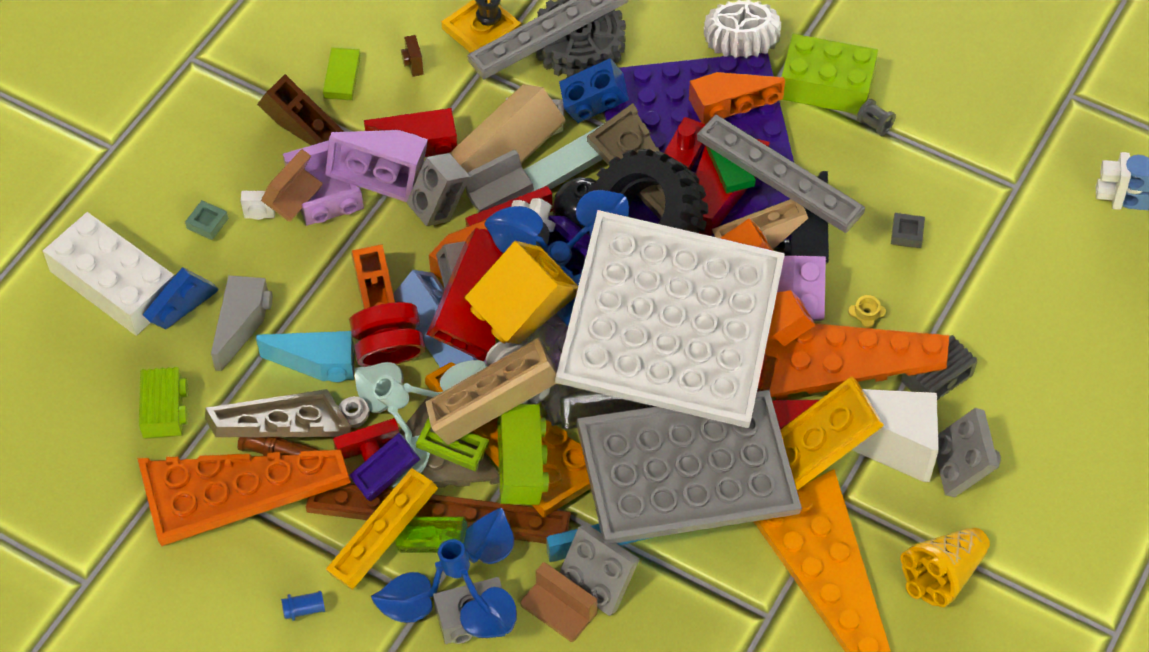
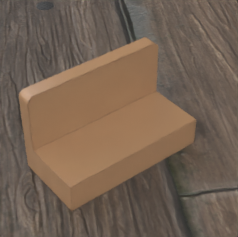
M303 149L270 182L261 199L264 204L287 221H292L302 210V204L310 201L322 186L321 181L305 170L311 155Z
M543 562L536 570V584L521 600V607L570 642H574L597 615V598Z

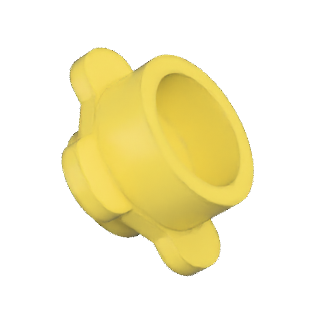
M864 295L857 300L856 305L849 307L848 313L851 317H856L861 321L863 327L871 328L878 318L885 316L886 309L884 306H881L880 301L876 297Z

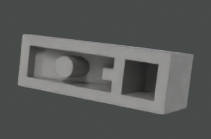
M228 275L211 351L215 371H222L263 323L266 309H271L273 296L272 291L267 289L265 278Z

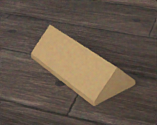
M523 84L456 146L450 154L467 173L512 150L517 151L522 164L566 122V119L543 87Z
M535 339L426 401L430 425L433 431L449 445L557 384L555 383L557 371L540 339Z

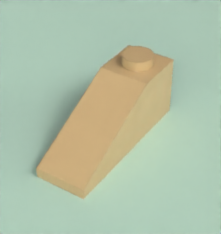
M790 199L713 228L712 231L716 238H720L750 218L761 229L773 250L808 219V216L803 206Z

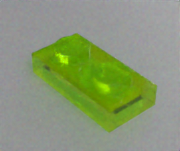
M414 517L397 537L396 548L400 553H438L440 545L447 540L456 539L464 544L468 523L464 517Z

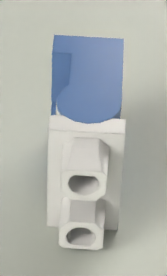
M1120 152L1118 161L1102 160L1100 179H1097L1096 199L1112 200V209L1121 210L1123 206L1128 209L1149 210V158L1144 155H1133L1130 157V153Z

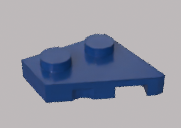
M182 267L143 313V316L150 323L167 329L214 295L219 289L211 281Z

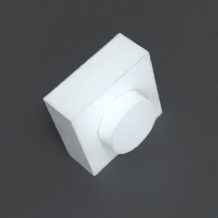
M241 191L240 201L244 218L260 220L275 217V211L261 201L265 191Z

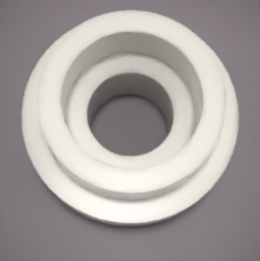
M348 397L338 406L351 428L362 426L369 417V406L360 397ZM358 408L355 413H348L350 409Z

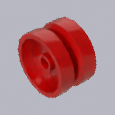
M394 302L375 305L363 309L349 318L352 337L360 340L354 346L358 365L368 367L384 362L400 364L419 357L425 352L423 334L415 330L420 325L417 306L412 303Z

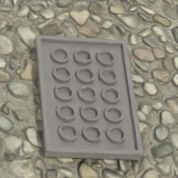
M769 390L756 393L749 428L660 407L577 419L576 425L604 543L634 541L797 515L801 512L802 507Z

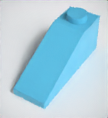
M351 331L256 335L259 354L264 359L321 381L342 382L344 380H354V343Z

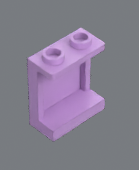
M329 140L301 148L311 155L305 170L322 182L321 188L310 201L302 204L301 213L306 226L322 223L328 219L352 214L364 209L360 187L325 175ZM301 149L283 154L285 166Z

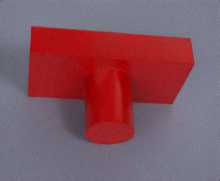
M684 117L664 153L681 162L691 171L704 147V144L697 140V134L706 124Z
M393 418L334 437V449L341 450L344 459L362 454L365 462L399 433L396 419Z

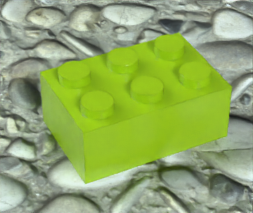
M793 33L781 76L785 79L782 100L858 114L862 105L869 98L878 49Z

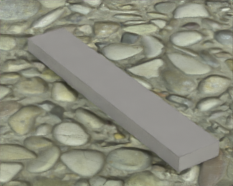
M569 0L467 55L468 62L484 80L626 4L628 0Z
M716 114L697 134L699 142L844 233H847L865 212V207Z

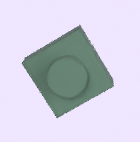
M201 200L187 218L185 224L188 230L213 240L229 218L227 211Z

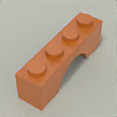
M750 218L720 237L721 239L772 250L761 229ZM791 290L777 292L768 334L770 340L775 338L785 346L816 326L803 302Z

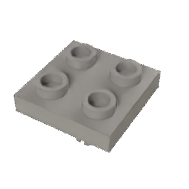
M974 408L938 434L939 450L936 459L945 495L956 497L999 468L1001 455L994 449L985 410Z
M584 523L578 527L560 573L597 598V608L611 616L617 611L640 559L617 543H604L602 534L587 523Z

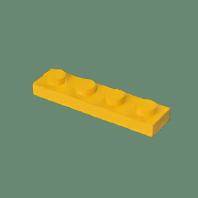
M411 468L329 564L326 570L334 578L353 590L438 489L436 484Z

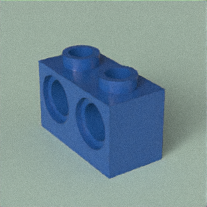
M611 58L559 81L564 109L577 123L588 120L629 100L624 73Z

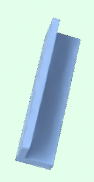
M412 270L393 293L395 302L412 303L417 306L420 325L415 330L422 332L424 344L441 368L450 362L458 364L465 361L478 360L426 335L445 289L434 273Z

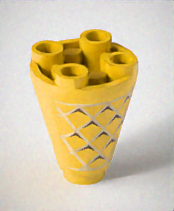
M979 528L963 529L917 543L904 551L900 556V560L907 581L906 590L908 594L914 599L921 598L933 606L946 607L956 599L985 557L990 547L987 535Z

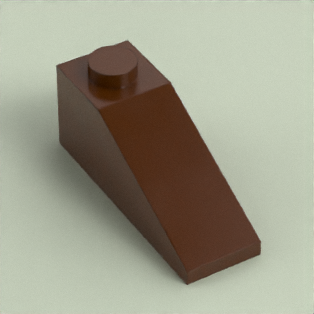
M286 74L264 94L257 104L279 126L309 145L328 141L332 132H345Z

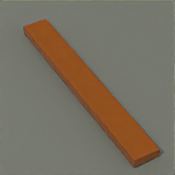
M347 484L308 497L306 511L313 514L368 520L393 489L386 488L375 499L369 501L356 484ZM433 494L407 526L464 533L467 528L483 516L502 508L513 532L514 540L547 544L546 537L569 531L571 512L555 510L543 518L534 507Z

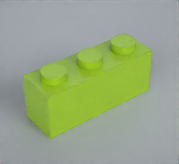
M520 404L498 416L497 420L500 504L540 505L542 492H548L549 474L548 472H543V464L547 463V445H542L541 437H545L546 418H540L539 404Z

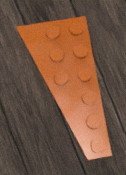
M815 324L816 326L785 346L775 338L772 340L767 339L757 392L769 390L771 398L775 397L776 400L788 398L789 394L806 391L808 394L834 390L851 376L857 382L875 379V382L887 380V377L905 373L911 376L947 369L949 335Z
M341 450L301 451L299 455H281L280 452L268 453L267 456L253 457L250 454L202 455L197 459L182 460L179 457H166V460L150 461L149 458H137L155 531L161 546L351 483Z

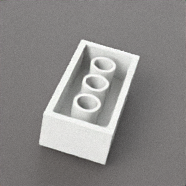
M88 212L43 250L51 273L136 336L150 324L143 316V313L175 276Z

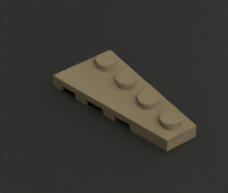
M634 103L587 136V142L608 165L611 159L616 156L622 159L623 153L634 150L637 153L640 149H650L654 152L660 151L653 143L645 123H642ZM661 185L649 186L639 192L637 196L661 220L665 209L664 191Z
M327 389L205 408V420L215 437H337L351 431L349 422Z

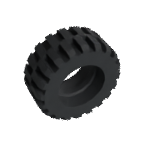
M640 149L637 153L634 150L623 153L622 159L617 156L608 162L610 166L607 169H600L596 174L599 177L595 184L591 183L589 187V192L605 190L621 193L627 198L630 207L633 199L643 189L653 185H661L665 195V209L658 224L699 233L700 230L705 231L707 222L703 220V214L708 213V204L702 201L706 197L704 187L698 184L699 178L687 166L660 151L654 152L650 149Z

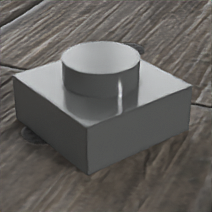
M895 213L890 244L921 248L925 217Z

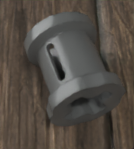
M868 99L857 114L858 122L861 124L865 122L875 128L876 133L880 136H884L890 130L896 119L894 112H886L878 107L873 99Z

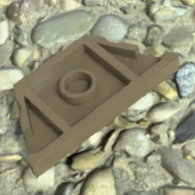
M428 396L407 421L406 424L412 432V437L420 435L429 417L425 402L433 397ZM401 429L399 433L405 437V433ZM461 439L456 440L459 443L464 444L473 449L477 450L478 446H475ZM485 452L476 472L431 453L426 467L421 472L422 475L432 480L438 488L448 485H455L457 487L470 486V482L490 481V485L499 483V474Z

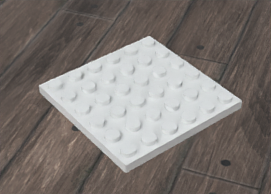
M598 210L555 383L749 428L785 253Z

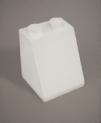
M862 389L884 426L852 450L922 482H930L939 450L937 393Z

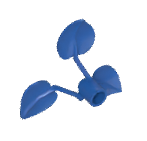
M605 190L588 192L579 200L576 207V218L585 227L567 244L562 241H556L547 246L544 239L538 236L543 228L542 218L534 210L523 206L499 210L491 215L484 225L489 231L496 247L502 253L514 241L536 245V242H538L541 248L579 286L582 274L573 277L572 272L566 268L572 257L571 248L588 231L592 235L598 210L628 217L629 205L627 198L621 193ZM575 298L556 313L568 326Z
M499 508L483 516L467 528L459 540L450 539L440 545L438 549L440 561L435 563L436 573L432 588L429 579L425 575L418 572L405 573L390 581L379 592L371 595L375 606L384 615L395 621L410 623L423 619L432 611L430 597L437 593L441 575L444 571L449 577H462L472 597L475 599L467 602L460 612L462 627L468 634L478 638L502 637L509 634L517 620L516 605L512 596L499 587L488 588L480 596L468 574L470 562L476 563L480 559L485 564H494L505 559L513 550L514 535L504 510Z

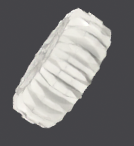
M738 0L733 3L727 1L726 5L719 4L716 9H711L710 13L706 15L704 22V37L708 43V48L714 49L715 53H723L724 57L729 55L734 56L735 59L739 56H744L746 59L752 55L758 57L759 53L766 54L769 49H774L781 36L780 16L777 15L775 9L770 8V5H762L761 1L755 3L750 0Z

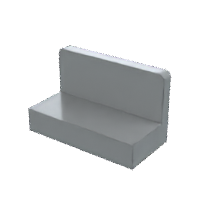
M512 150L468 172L470 178L465 187L467 196L477 212L534 191L533 183L523 170L519 154L516 150Z

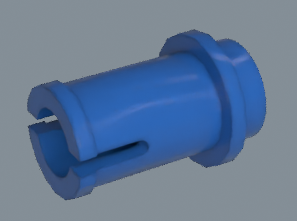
M322 591L291 597V594H288V598L281 599L285 619L291 618L292 621H296L295 617L325 612Z

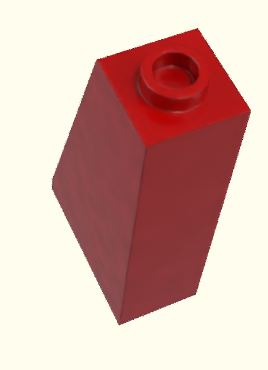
M757 139L758 141L769 147L770 142ZM705 145L696 176L699 178L698 184L704 187L706 197L702 201L708 204V213L703 214V220L707 222L705 231L700 230L699 234L712 236V229L719 227L748 188L726 193Z
M475 228L467 237L426 334L481 361L486 360L487 353L495 345L496 337L491 333L493 329L486 320H480L471 312L470 308L472 305L465 299V296L503 255L496 247L487 229Z

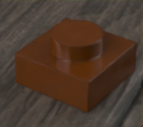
M416 35L404 37L405 49H401L404 67H410L412 77L424 75L422 55Z

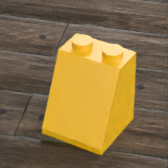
M514 241L465 296V299L472 305L470 308L471 312L480 320H486L493 328L491 333L504 344L506 342L520 344L576 297L578 285L540 246Z

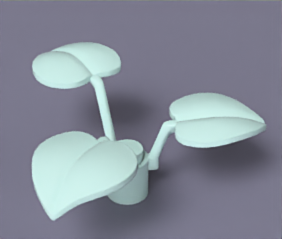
M471 360L452 366L440 379L442 392L488 367L487 364L483 361ZM391 362L355 368V381L359 397L367 402L372 413H381L388 408V412L394 416L405 433L404 438L421 459L411 468L421 473L427 465L430 453L416 448V441L419 435L412 437V432L398 413V409H402L408 404L409 392L429 397H435L442 392L413 387L408 383L403 384L404 377L401 368ZM408 471L393 482L391 486L395 488Z

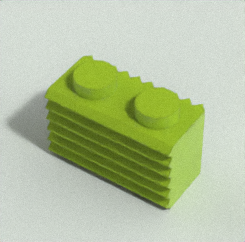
M178 367L140 370L139 428L143 438L182 436V425L188 424L187 406L182 405V397H188L187 378L181 377Z

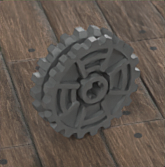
M549 0L546 2V9L540 8L537 12L538 17L569 0H557L555 2ZM614 9L538 50L536 58L538 61H543V67L546 70L552 68L554 69V75L566 74L567 78L609 58L613 62L619 63L621 60L620 53L625 52L624 42H626L624 31L626 30L625 20H622V12L620 10L615 11Z

